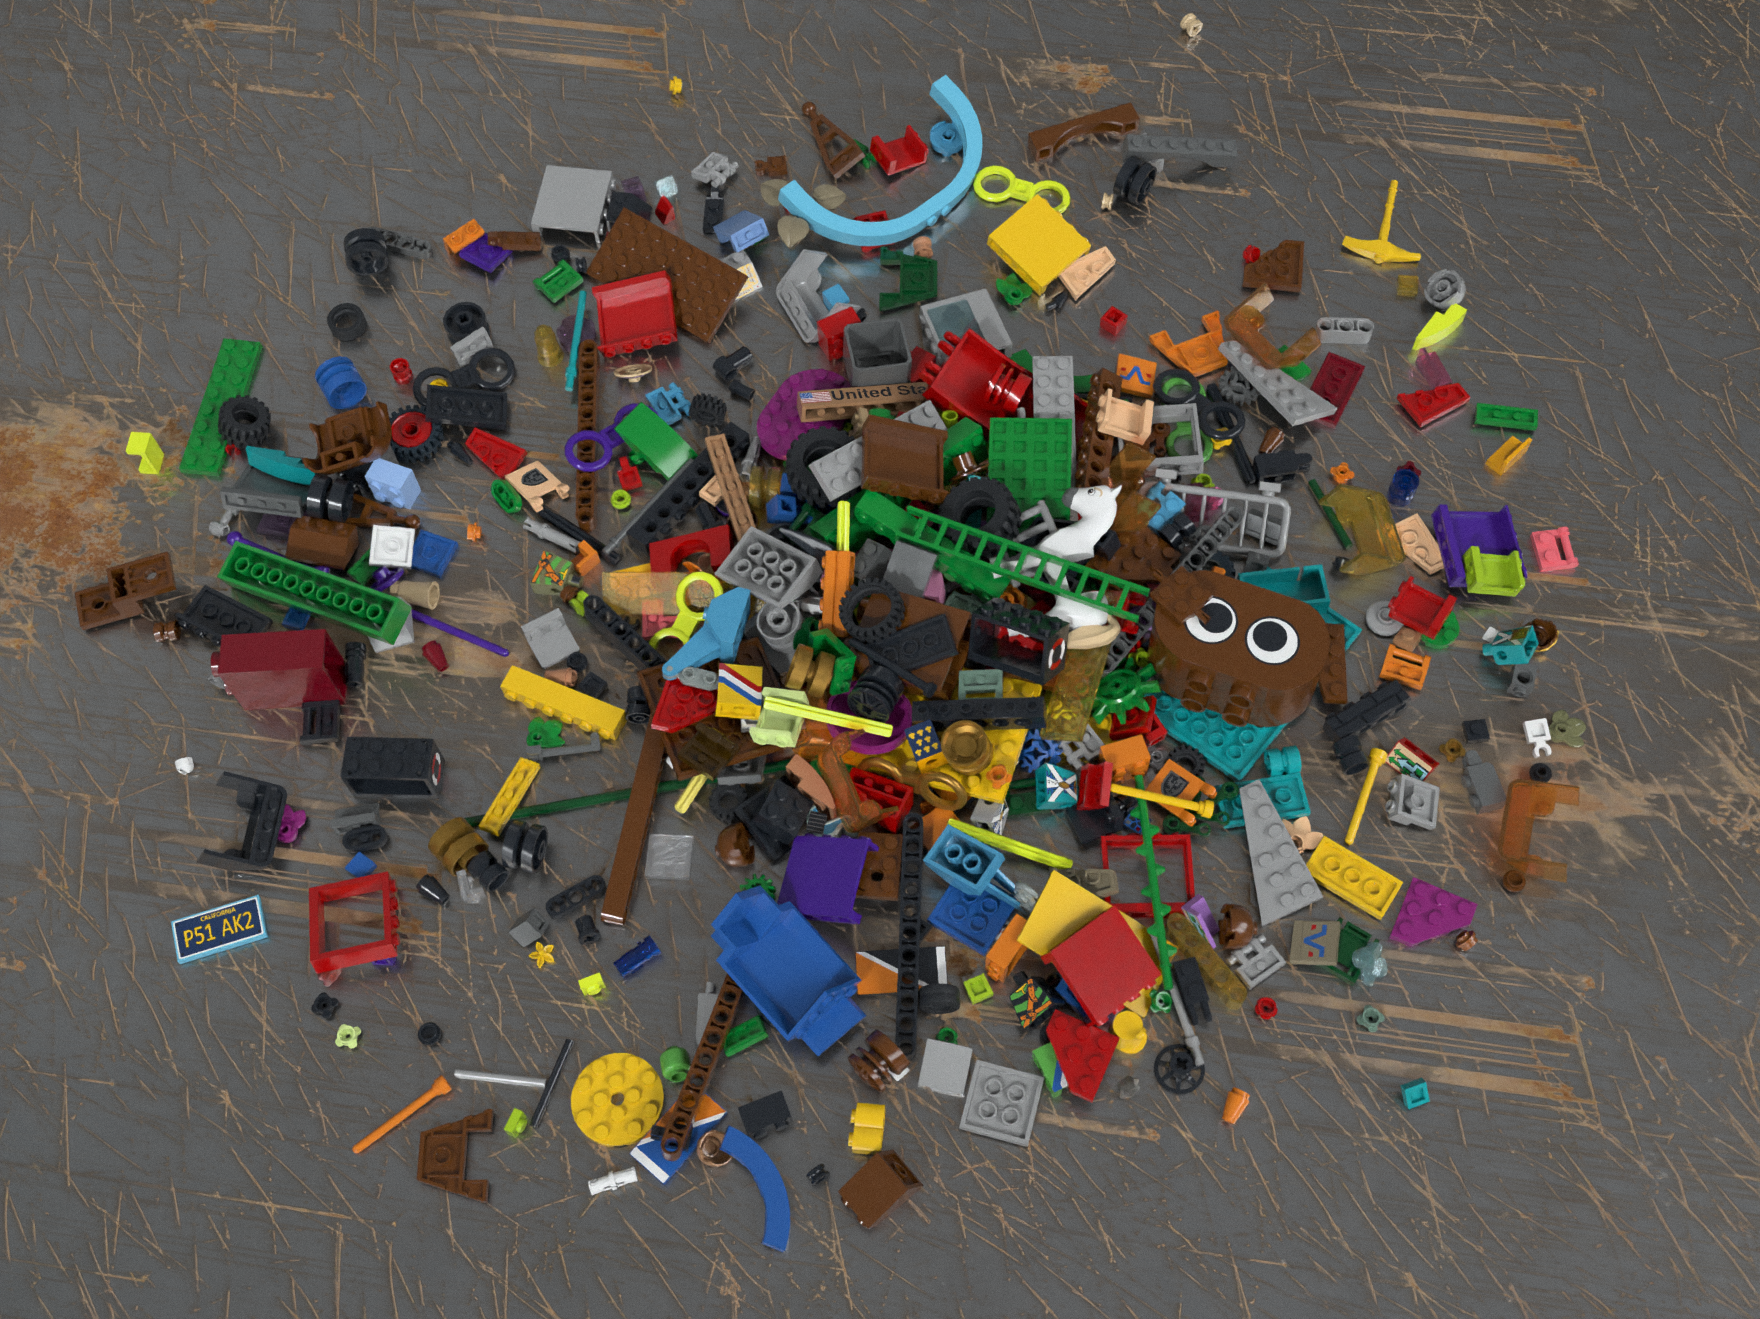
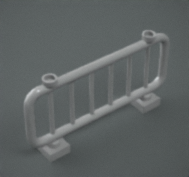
M1156 468L1155 477L1159 478V481L1165 485V488L1161 491V494L1164 496L1166 491L1182 493L1181 500L1185 502L1186 493L1203 495L1198 528L1203 525L1207 496L1223 498L1221 515L1226 511L1227 499L1244 501L1243 520L1240 527L1238 546L1222 544L1217 552L1248 555L1250 550L1267 555L1269 558H1277L1285 551L1291 507L1284 498L1275 496V493H1280L1281 484L1260 481L1258 483V490L1262 491V495L1171 483V479L1176 480L1177 471ZM1149 481L1141 486L1138 492L1137 503L1146 497L1148 490L1152 486L1154 487L1158 481ZM1248 501L1265 503L1259 548L1242 547ZM1269 504L1279 505L1283 509L1279 542L1274 550L1263 549ZM1144 512L1139 518L1135 515V518L1141 523L1143 522ZM1189 544V545H1187V546H1185V547H1186V548H1193L1194 545Z

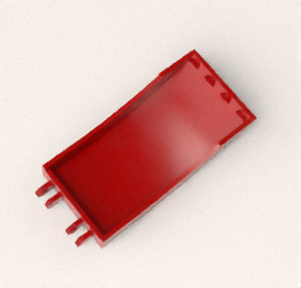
M970 328L960 337L947 331L943 336L950 344L942 340L938 343L940 350L948 355L942 365L939 367L929 360L925 362L924 367L930 373L926 370H920L918 373L919 378L928 384L922 396L930 400L943 412L946 410L957 412L958 422L966 417L982 426L984 439L989 442L990 418H1018L1017 412L1012 416L1002 411L1004 403L1002 400L995 407L992 406L994 396L989 403L983 401L987 384L993 373L1002 363L1007 365L1005 375H1007L1010 368L1014 369L1013 379H1016L1020 373L1033 378V373L1008 358ZM1033 380L1020 407L1025 408L1026 418H1034ZM1074 394L1075 441L1077 443L1083 437L1082 426L1085 422V409L1088 404Z

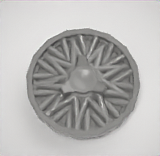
M1390 600L1375 601L1366 611L1368 627L1379 635H1395L1404 626V624L1388 617L1390 611L1388 604Z

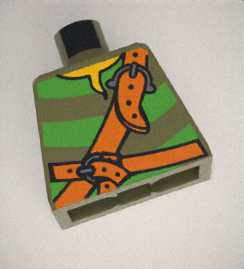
M544 550L530 585L536 594L560 596L561 591L567 585L581 588L583 576L575 575L576 570L571 561Z

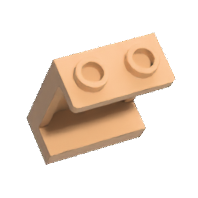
M1110 388L1107 389L1105 394H1101L1098 401L1100 410L1096 417V422H1098L1097 431L1143 445L1151 434L1154 402L1146 399L1144 404L1140 406L1112 397V389Z

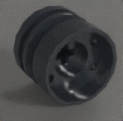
M877 665L868 666L863 670L857 680V684L850 692L847 699L848 706L857 717L885 723L904 692L903 682L897 674L888 668Z

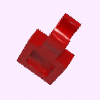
M627 456L620 457L619 461L622 470L617 471L622 489L629 491L642 487L637 467H630Z

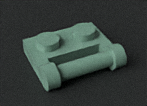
M1002 670L959 671L958 700L1003 698ZM995 693V697L966 698V694Z

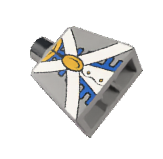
M979 799L970 818L972 824L1002 835L1009 812L1006 800H1004L1003 804Z

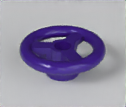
M385 565L378 568L372 573L376 582L370 588L382 592L403 575L404 569L398 567L389 571Z

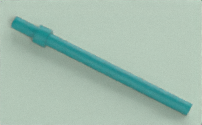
M583 290L579 292L569 365L565 371L566 391L573 390L574 379L577 378L578 370L576 365L587 292Z

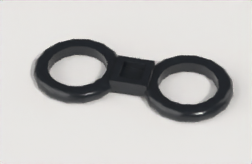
M493 347L484 348L476 352L471 358L469 365L451 372L441 367H431L423 370L414 380L413 394L418 403L426 407V398L421 393V386L425 379L436 375L446 378L452 387L468 389L477 385L483 390L498 391L511 383L516 369L514 361L505 351ZM489 356L500 358L507 365V374L498 382L484 381L479 377L476 370L480 360Z
M1175 368L1165 370L1155 378L1153 391L1160 402L1166 405L1196 403L1199 428L1205 435L1216 440H1229L1240 435L1245 428L1246 419L1243 412L1230 402H1211L1200 394L1198 379L1192 373ZM1169 378H1182L1191 385L1192 391L1185 397L1174 398L1166 395L1162 391L1161 385ZM1223 410L1231 413L1236 418L1237 424L1230 430L1218 431L1207 424L1206 417L1213 411Z

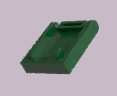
M1339 917L1337 921H1340V924H1342L1343 919ZM1348 921L1343 930H1340L1337 963L1349 969V971L1345 973L1333 965L1317 966L1353 987L1380 940L1376 938L1371 946L1367 943L1372 935Z

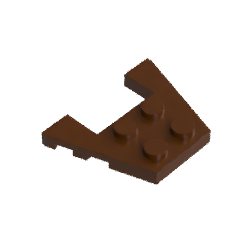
M487 1109L482 1113L466 1116L462 1120L453 1123L449 1122L421 1132L417 1181L482 1203H488L489 1181L487 1179L465 1180L468 1133L492 1132L493 1109Z

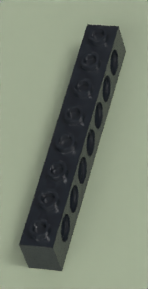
M730 421L719 434L725 435L728 446L731 447L729 449L735 464L738 457L749 449L750 437L748 432ZM707 448L698 455L626 532L629 543L648 555L650 553L649 543L660 541L665 536L670 535L673 527L678 522L684 520L686 513L691 508L696 507L701 498L699 491L715 476Z

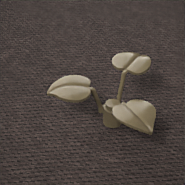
M771 179L763 182L760 185L763 200L770 206L782 205L778 200L779 192L788 182L780 179ZM823 184L815 188L813 198L822 207L832 211L845 201L846 194L833 185ZM789 213L790 216L780 218L777 224L779 236L789 249L803 240L809 233L808 223L802 218L793 216L791 213Z

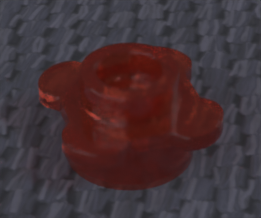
M336 969L317 973L318 979L323 981L326 987L330 986L332 982L337 980L342 970Z

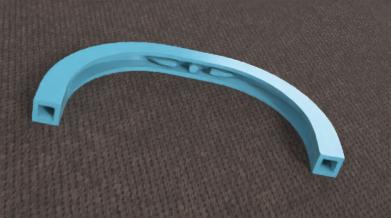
M944 75L932 84L929 95L950 116L959 132L963 147V163L959 173L948 186L902 217L882 222H862L841 217L818 204L795 180L780 189L778 200L793 216L804 219L808 223L809 229L837 242L857 246H880L902 241L920 232L928 225H934L939 217L946 216L971 187L982 155V133L977 115L967 97L947 75Z

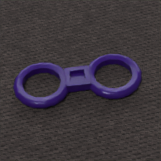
M639 403L623 406L617 412L614 424L599 431V433L589 430L574 433L567 440L564 447L568 463L575 469L584 472H594L603 469L610 462L612 449L625 442L614 428ZM647 406L658 415V413L653 408ZM585 439L597 441L604 449L603 457L593 463L582 462L573 453L574 445Z

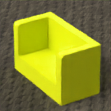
M131 432L126 453L141 455L140 473L159 475L165 454L151 433Z

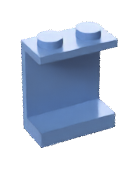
M746 210L713 227L719 243L722 245L730 240L735 252H740L770 235L763 218Z

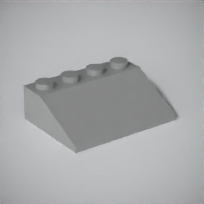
M751 526L714 574L736 587L751 590V595L781 610L810 589L823 571L816 558Z

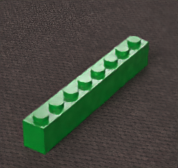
M867 490L855 507L853 515L859 522L868 524L876 533L888 537L894 545L899 540L895 537L896 531L913 537L916 533L914 528L918 519L877 492ZM926 525L920 539L934 544L938 532ZM943 537L940 546L953 551L956 546L946 537ZM961 548L960 553L974 558V555ZM939 554L934 570L944 574L945 578L949 581H955L961 585L966 592L973 593L979 597L984 604L994 597L1000 598L1011 581L1004 576L994 579L990 571Z

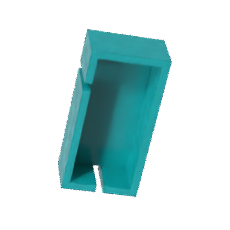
M1322 564L1303 566L1300 580H1297L1300 572L1299 567L1238 573L1237 580L1303 601L1312 606L1319 614L1327 613L1331 602Z

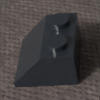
M612 193L606 220L608 232H610L623 208L650 221L652 214L651 205L632 193Z

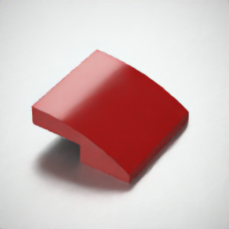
M1102 762L1098 765L1087 764L1081 767L1077 810H1095L1109 806L1113 763Z

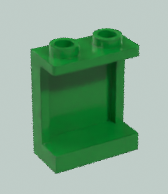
M828 628L810 632L807 646L813 648V661L816 660L820 651L835 655L834 671L830 681L829 693L834 696L849 692L856 655Z

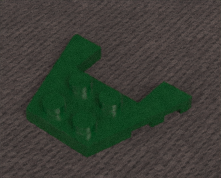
M881 246V265H900V292L879 293V311H886L937 297V260L915 254L910 256L903 254V251L896 250L895 252L888 250V247Z

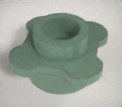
M1366 1005L1363 1008L1364 1012L1357 1016L1356 1020L1359 1025H1364L1368 1028L1369 1032L1373 1033L1377 1031L1378 1024L1384 1021V1015L1371 1005Z

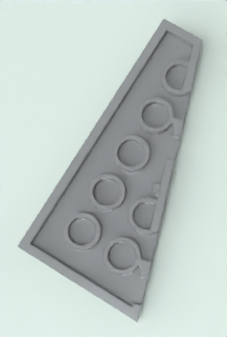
M1258 779L1240 788L1239 792L1261 925L1264 927L1322 899L1323 895L1261 781Z

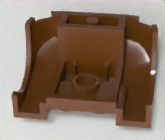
M377 401L376 406L372 408L366 406L328 417L325 423L320 425L310 423L309 427L315 436L318 452L315 459L303 458V463L306 468L314 473L331 475L379 459L388 450L392 437L387 404Z

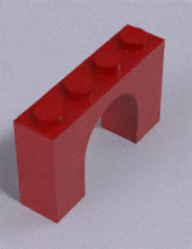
M726 524L649 543L651 581L657 593L677 589V567L690 554L697 552L710 554L711 567L715 573L735 547L734 536L729 525Z

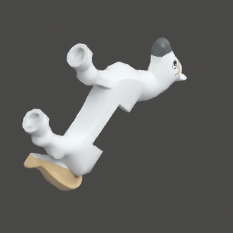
M1100 485L1089 488L1071 487L1067 489L1062 496L1063 504L1077 511L1083 518L1068 527L1057 529L1047 535L1035 549L1071 562L1094 557L1093 546L1113 524L1117 511L1115 498L1119 494L1122 485L1116 488ZM1027 555L1020 574L1034 566H1039L1041 559ZM997 557L989 558L990 564L994 565ZM1002 560L1000 567L1014 572L1018 560ZM1047 562L1044 573L1050 585L1054 586L1062 566ZM992 572L994 579L1002 577ZM1065 575L1060 588L1070 591ZM1099 591L1081 593V595L1096 600ZM1104 594L1101 603L1108 605V601ZM1055 595L1056 605L1045 614L1051 617H1059V619L1070 623L1069 629L1071 631L1068 634L1067 649L1101 647L1110 644L1121 631L1120 624L1112 615ZM1007 628L1009 637L1018 634H1021L1024 637H1029L1028 635Z

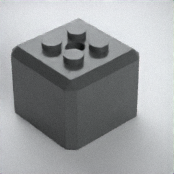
M892 318L848 324L844 328L843 358L850 388L910 383L912 358L901 320Z

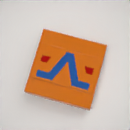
M1119 353L1115 374L1123 377L1121 392L1151 399L1157 363Z

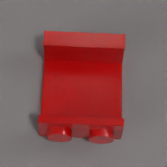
M910 125L906 126L905 137L884 143L879 135L872 137L870 152L887 175L926 163L929 153L928 146L923 143L918 133Z

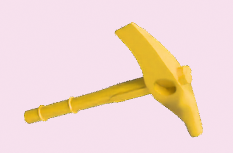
M1391 180L1378 240H1360L1345 236L1342 245L1348 249L1372 259L1378 264L1382 262L1420 261L1421 253H1411L1387 242L1397 193V180Z

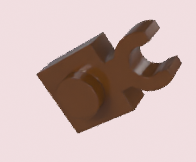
M785 155L767 157V162L762 160L754 161L755 168H757L755 169L757 176H762L768 172L769 177L788 175Z

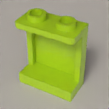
M1470 546L1462 556L1468 593L1515 597L1525 586L1519 551L1514 550L1508 556L1480 553L1479 546Z

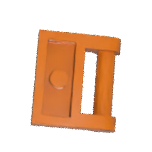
M1390 643L1379 677L1390 681L1397 680L1399 684L1421 690L1431 656H1421L1402 650ZM1393 655L1421 664V666L1393 658Z

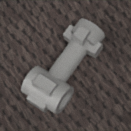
M224 508L226 512L219 522L212 521L210 523L209 531L215 536L226 537L230 532V527L227 524L233 515L239 514L240 510Z

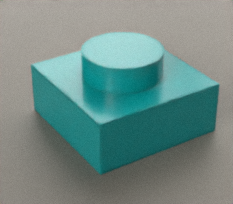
M1422 1077L1400 1085L1404 1105L1408 1109L1430 1102L1427 1084Z

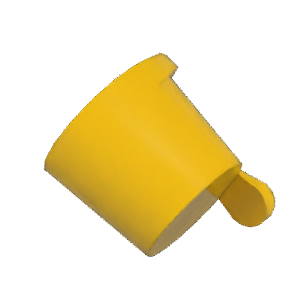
M1120 1012L1109 1026L1108 1033L1120 1038L1116 1049L1125 1054H1135L1144 1048L1147 1041V1033L1142 1019L1135 1012Z

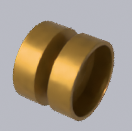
M799 643L787 673L785 687L799 691L804 682L807 681L806 694L820 699L832 679L835 655L820 651L816 660L813 661V648Z
M968 720L955 722L942 735V753L951 767L958 773L976 775L984 771L991 763L993 757L992 744L983 728L977 723Z
M463 817L454 818L443 824L433 834L428 843L429 851L439 861H442L443 866L454 877L468 873L467 867L470 861L480 852L489 848L486 841L478 833H474L473 827Z

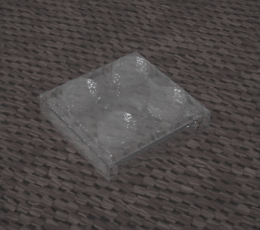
M649 834L645 877L649 879L690 880L694 837Z

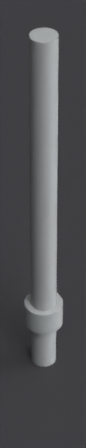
M1150 935L1160 962L1157 937ZM1171 969L1173 989L1169 991L1186 1036L1184 1041L1187 1049H1190L1195 1065L1200 1066L1205 1064L1199 1048L1201 1044L1198 1036L1194 1034Z

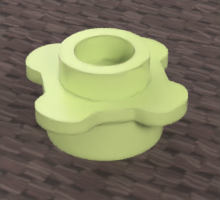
M346 1024L341 1025L337 1032L336 1045L339 1047L345 1045L351 1049L355 1048L358 1045L357 1038L361 1034V1029L358 1026L353 1028Z

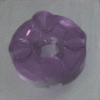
M576 315L563 319L561 321L562 324L557 328L559 343L568 352L571 351ZM583 318L580 344L587 339L595 341V325L589 318Z

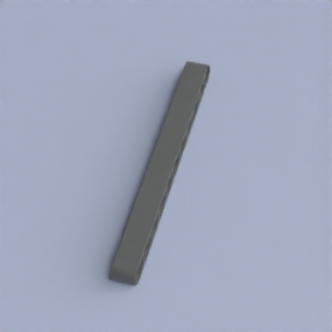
M1237 507L1228 508L1169 575L1173 574L1181 566L1188 572L1200 570L1242 522V511ZM1228 516H1231L1234 522L1230 521ZM1215 530L1220 531L1222 537L1218 536ZM1203 544L1208 546L1209 551L1203 548ZM1190 558L1196 561L1197 566L1191 563ZM1151 597L1135 613L1145 620L1146 625L1141 624L1140 621L1135 624L1139 626L1137 634H1131L1133 640L1126 637V632H1120L1116 639L1108 644L1093 661L1091 671L1094 676L1103 678L1112 672L1152 626L1155 613L1152 602H1156ZM1112 648H1118L1120 655L1115 654ZM1099 662H1103L1107 670L1101 669Z

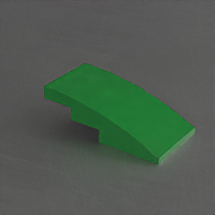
M642 402L614 428L640 459L644 458L655 472H660L667 481L689 458L695 460L698 457V454L678 433Z

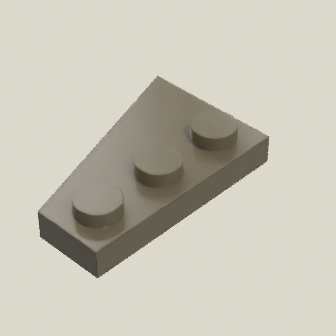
M1049 868L1050 873L1053 870L1059 872L1100 899L1119 893L1117 875L1112 869L1076 870L1074 868Z

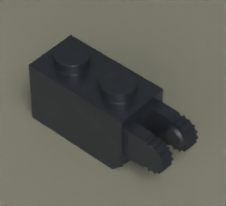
M1281 450L1277 453H1261L1254 456L1252 466L1257 476V486L1260 481L1277 484L1293 482L1297 473L1309 470L1312 456L1310 453L1295 454L1294 450Z
M1192 957L1173 962L1171 969L1192 1025H1198L1199 1019L1195 1011L1198 1008L1202 1009L1206 1022L1212 1021V1014L1208 1005L1210 999L1196 958Z

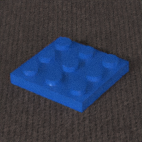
M989 882L990 884H992V885L995 886L996 888L1000 889L1001 891H1003L1004 893H1006L1007 895H1009V896L1012 897L1013 899L1017 900L1012 894H1010V893H1008L1007 891L1003 890L1002 888L996 886L995 884ZM950 885L930 914L927 923L985 957L1016 908L985 890L981 896L968 895Z

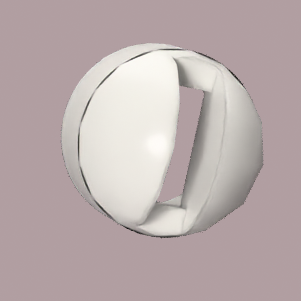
M192 757L176 760L175 766L177 771L183 775L192 772L194 769Z

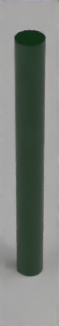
M1315 479L1308 482L1310 488L1346 549L1351 548L1353 543Z

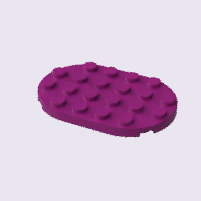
M810 369L791 375L782 383L759 415L757 435L764 450L770 455L786 461L787 451L791 448L790 444L793 440H798V435L804 432L806 434L812 428L815 430L820 429V426H826L827 429L836 427L838 431H842L845 423H848L850 419L801 422L797 410V394L799 391L850 388L849 382L841 375L825 369Z

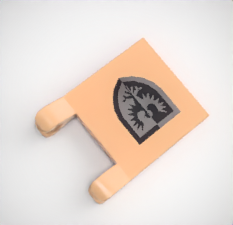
M538 460L505 476V479L529 501L536 512L543 510L541 506L543 499L540 496L556 489L562 499L569 497L567 493L570 490L569 486L561 483Z

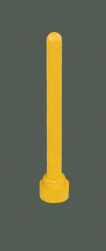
M1372 748L1368 756L1370 767L1345 837L1347 845H1351L1354 842L1378 768L1386 761L1388 754L1382 749Z
M1114 783L1111 784L1110 792L1194 810L1201 817L1211 818L1213 814L1214 801L1204 799V801L1194 802Z

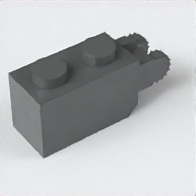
M1475 750L1467 751L1462 759L1464 772L1461 775V782L1463 787L1467 788L1471 807L1475 808L1477 815L1502 809L1508 800L1493 764L1489 762L1482 763L1480 756H1478Z

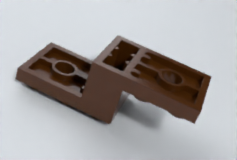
M168 551L107 568L108 583L74 592L80 627L82 630H87L144 613L142 599L177 590L171 556ZM156 573L153 579H147L149 574ZM104 602L101 608L95 609L97 603Z
M862 812L861 831L858 833V838L859 836L870 838L871 842L879 847L878 852L867 851L855 898L898 901L900 871L902 868L903 824L897 834H892L887 829L878 827L876 821ZM875 872H880L884 877L881 881L876 882L871 879V875Z

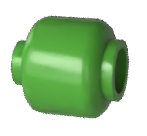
M678 1046L668 1047L660 1056L662 1075L672 1082L685 1080L691 1066L688 1051Z

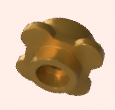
M1451 738L1446 744L1439 746V751L1444 753L1447 761L1451 763L1455 762L1459 756L1463 757L1466 753L1462 744L1455 738Z

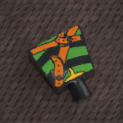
M1020 971L1013 976V980L1018 988L1010 994L1009 998L1023 1029H1036L1054 1013L1055 1009L1058 1010L1065 1004L1064 1000L1043 977L1031 976L1028 978L1025 971Z

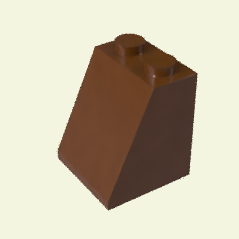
M892 1149L877 1152L838 1192L842 1196L841 1200L844 1205L852 1208L856 1213L858 1222L869 1229L878 1226L924 1185Z

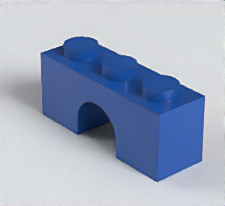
M777 494L766 504L767 523H793L802 511L803 505H796L795 497ZM818 504L813 506L825 515L833 511L831 505H826L825 508L819 507ZM808 515L800 527L806 528L813 517Z

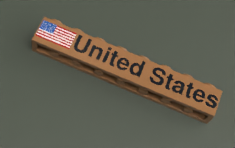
M918 382L799 391L797 394V410L801 422L852 419L854 413L857 414L859 407L867 409V412L876 408L887 409L891 411V415H896L899 411L906 413L929 401L922 396L928 384ZM933 404V406L935 407V409H936L937 412L942 411L941 409H939L937 406H935V405Z

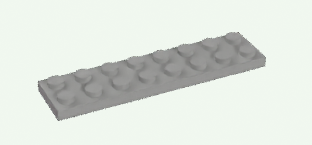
M930 400L894 419L940 430H948ZM862 436L809 465L830 502L861 485Z

